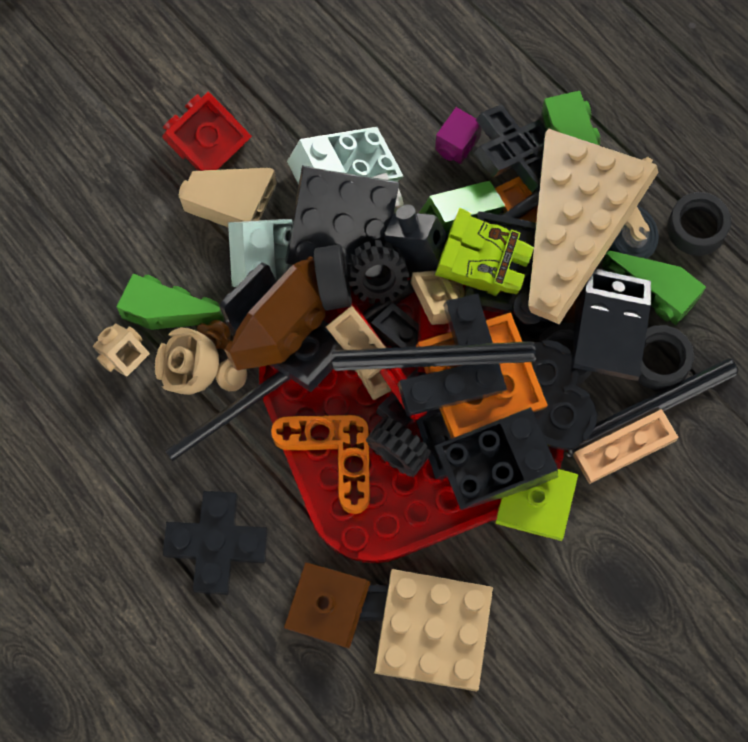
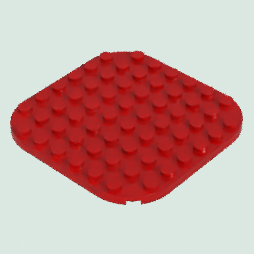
M414 292L396 306L418 323V313L422 305ZM359 297L352 299L361 313L374 305L369 304L368 297L365 301L360 300ZM337 309L328 310L323 320L330 324L340 314ZM483 310L486 320L505 315ZM379 337V339L381 340V342L384 344V346H385L386 348H392L390 345H388L384 340H382V339ZM271 365L261 366L259 370V385L277 373L278 370ZM416 367L400 369L407 378ZM333 369L312 392L290 379L265 396L263 401L272 424L282 417L355 415L365 420L370 434L382 419L376 413L378 406L393 391L373 400L356 370L336 371ZM415 420L408 429L412 431L411 433L414 436L417 435L421 439L420 442H423ZM306 425L300 426L301 432H291L290 427L286 426L282 433H278L282 435L284 441L289 440L292 434H301V441H307L305 435ZM316 425L311 430L310 435L313 439L322 441L329 436L330 430L324 425ZM351 425L350 431H344V433L350 435L351 448H357V434L363 433V431H358L357 425ZM370 447L369 505L361 513H348L342 508L339 500L338 449L283 450L315 530L330 548L340 555L364 563L393 561L497 519L502 498L461 510L448 477L442 480L436 479L429 458L415 477H410L405 473L399 472L397 468L390 466L389 462L382 460L381 456L377 455L373 451L374 449ZM549 448L557 468L560 469L564 450ZM357 456L349 457L344 463L346 470L352 473L359 472L364 465L362 459ZM351 481V495L345 496V499H350L351 505H357L358 499L364 498V496L358 494L357 481Z

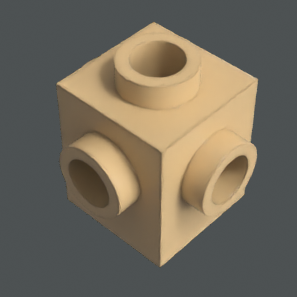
M114 324L100 333L98 341L93 345V348L100 354L96 359L109 372L115 369L126 377L150 354L141 344L143 341L142 337L130 326L125 329Z

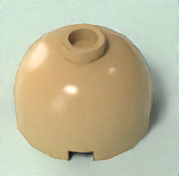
M183 327L171 331L168 335L172 336V338L169 339L167 344L161 343L155 359V375L158 380H162L164 386L161 387L164 390L184 395H192L205 390L214 380L219 367V354L216 346L206 335L198 331Z

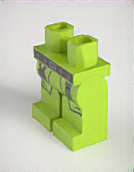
M459 208L450 228L435 275L479 290L488 291L487 293L497 296L500 290L518 294L525 275L510 270V263L514 262L526 267L531 259L534 247L518 240L520 232L509 231L502 226L489 224L472 217V212Z

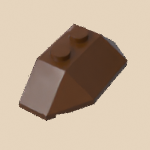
M310 256L306 260L293 264L247 313L238 327L233 341H230L224 349L234 369L239 371L284 362L292 353H295L300 348L303 340L312 330L317 329L326 316V310L323 307L319 294L313 257Z

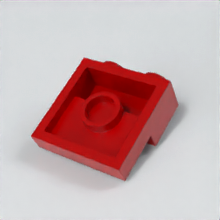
M208 91L202 98L198 94L195 95L185 105L188 111L179 118L177 115H174L163 126L166 131L162 139L183 160L186 158L198 171L218 170L252 136Z

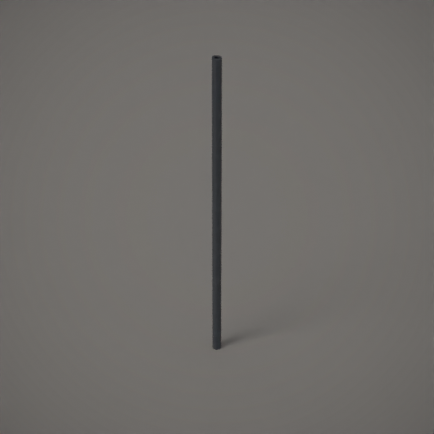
M540 189L501 216L521 218L538 206ZM411 279L408 280L407 286L403 285L404 292L401 295L395 292V300L391 301L389 297H386L385 304H380V301H378L362 313L368 323H371L392 302L397 305L415 292L411 285ZM278 371L165 450L172 461L176 460L290 380V378Z

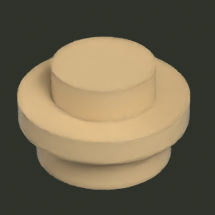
M227 359L219 364L215 377L222 389L237 391L246 382L247 369L237 371L232 367L230 360Z

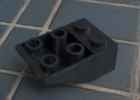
M595 269L575 302L572 368L638 381L651 306L650 280Z
M531 407L435 446L461 510L526 491L558 478V468Z

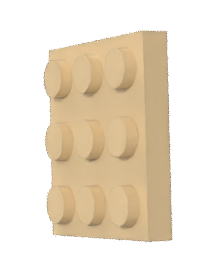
M392 569L374 674L477 692L480 684L493 587Z

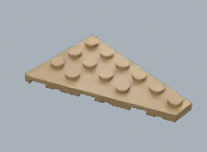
M551 129L546 131L528 303L531 313L557 324L561 323L657 176L658 169L656 164Z

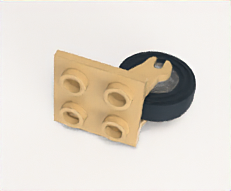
M649 157L642 159L650 163L653 161ZM636 206L608 251L644 259L650 257L654 253L659 239L657 225L652 216L643 208Z

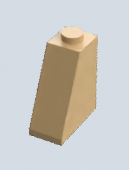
M271 168L193 171L189 180H185L179 190V198L185 212L228 227V222L259 221L277 185L275 170Z

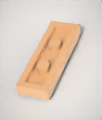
M661 409L575 451L573 456L588 483L591 484L677 441L679 437Z

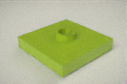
M558 469V478L526 491L503 497L495 524L562 541L578 474Z

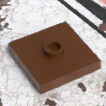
M305 562L284 628L350 649L370 581Z

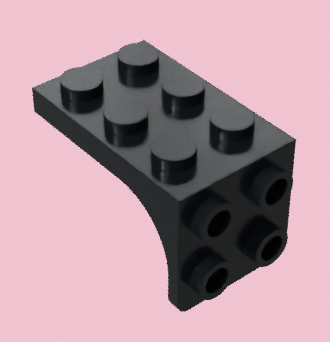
M264 262L250 271L246 278L232 292L228 293L220 304V310L233 337L247 313L277 282L270 266ZM323 320L321 325L317 329L312 330L303 340L300 348L295 353H292L284 362L271 364V366L312 392L333 370L331 365L332 352L344 349L326 328L329 323Z

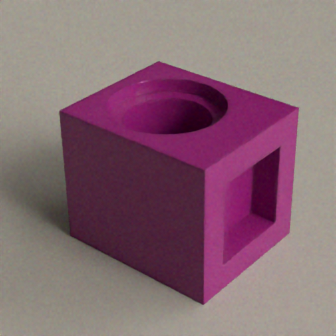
M456 107L436 134L435 150L444 159L454 160L462 164L481 137L482 128L477 123L476 118Z

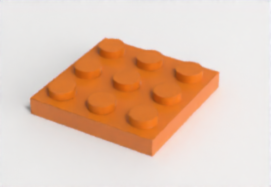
M511 313L486 320L493 343L522 342ZM449 332L418 342L416 347L455 345L452 333ZM531 362L499 364L507 388L504 393L440 408L451 439L529 407L532 408L533 412L546 408L548 405ZM461 365L424 367L426 374Z

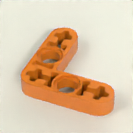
M355 415L282 417L275 421L272 425L271 434L273 442L280 449H338L340 504L345 511L352 514L361 513L367 508L370 501L369 445L366 442L369 431L368 425L363 418ZM306 425L305 435L307 441H301V434H292L289 440L284 441L282 435L278 433H282L286 426L290 427L291 432H301L300 426ZM316 425L328 427L330 430L329 436L322 441L313 439L310 435L313 427ZM351 425H357V430L363 431V433L357 434V448H351L350 435L344 433V431H350ZM357 456L362 459L364 465L359 472L352 473L346 470L344 463L349 457ZM351 481H357L358 494L364 496V498L358 499L357 505H351L350 499H345V496L351 495Z

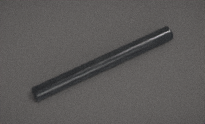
M531 341L336 350L331 354V365L334 370L339 371L534 362L536 360V346Z
M731 358L713 365L596 423L593 433L585 443L576 450H564L568 457H572L574 452L661 409L665 411L736 376L738 367Z

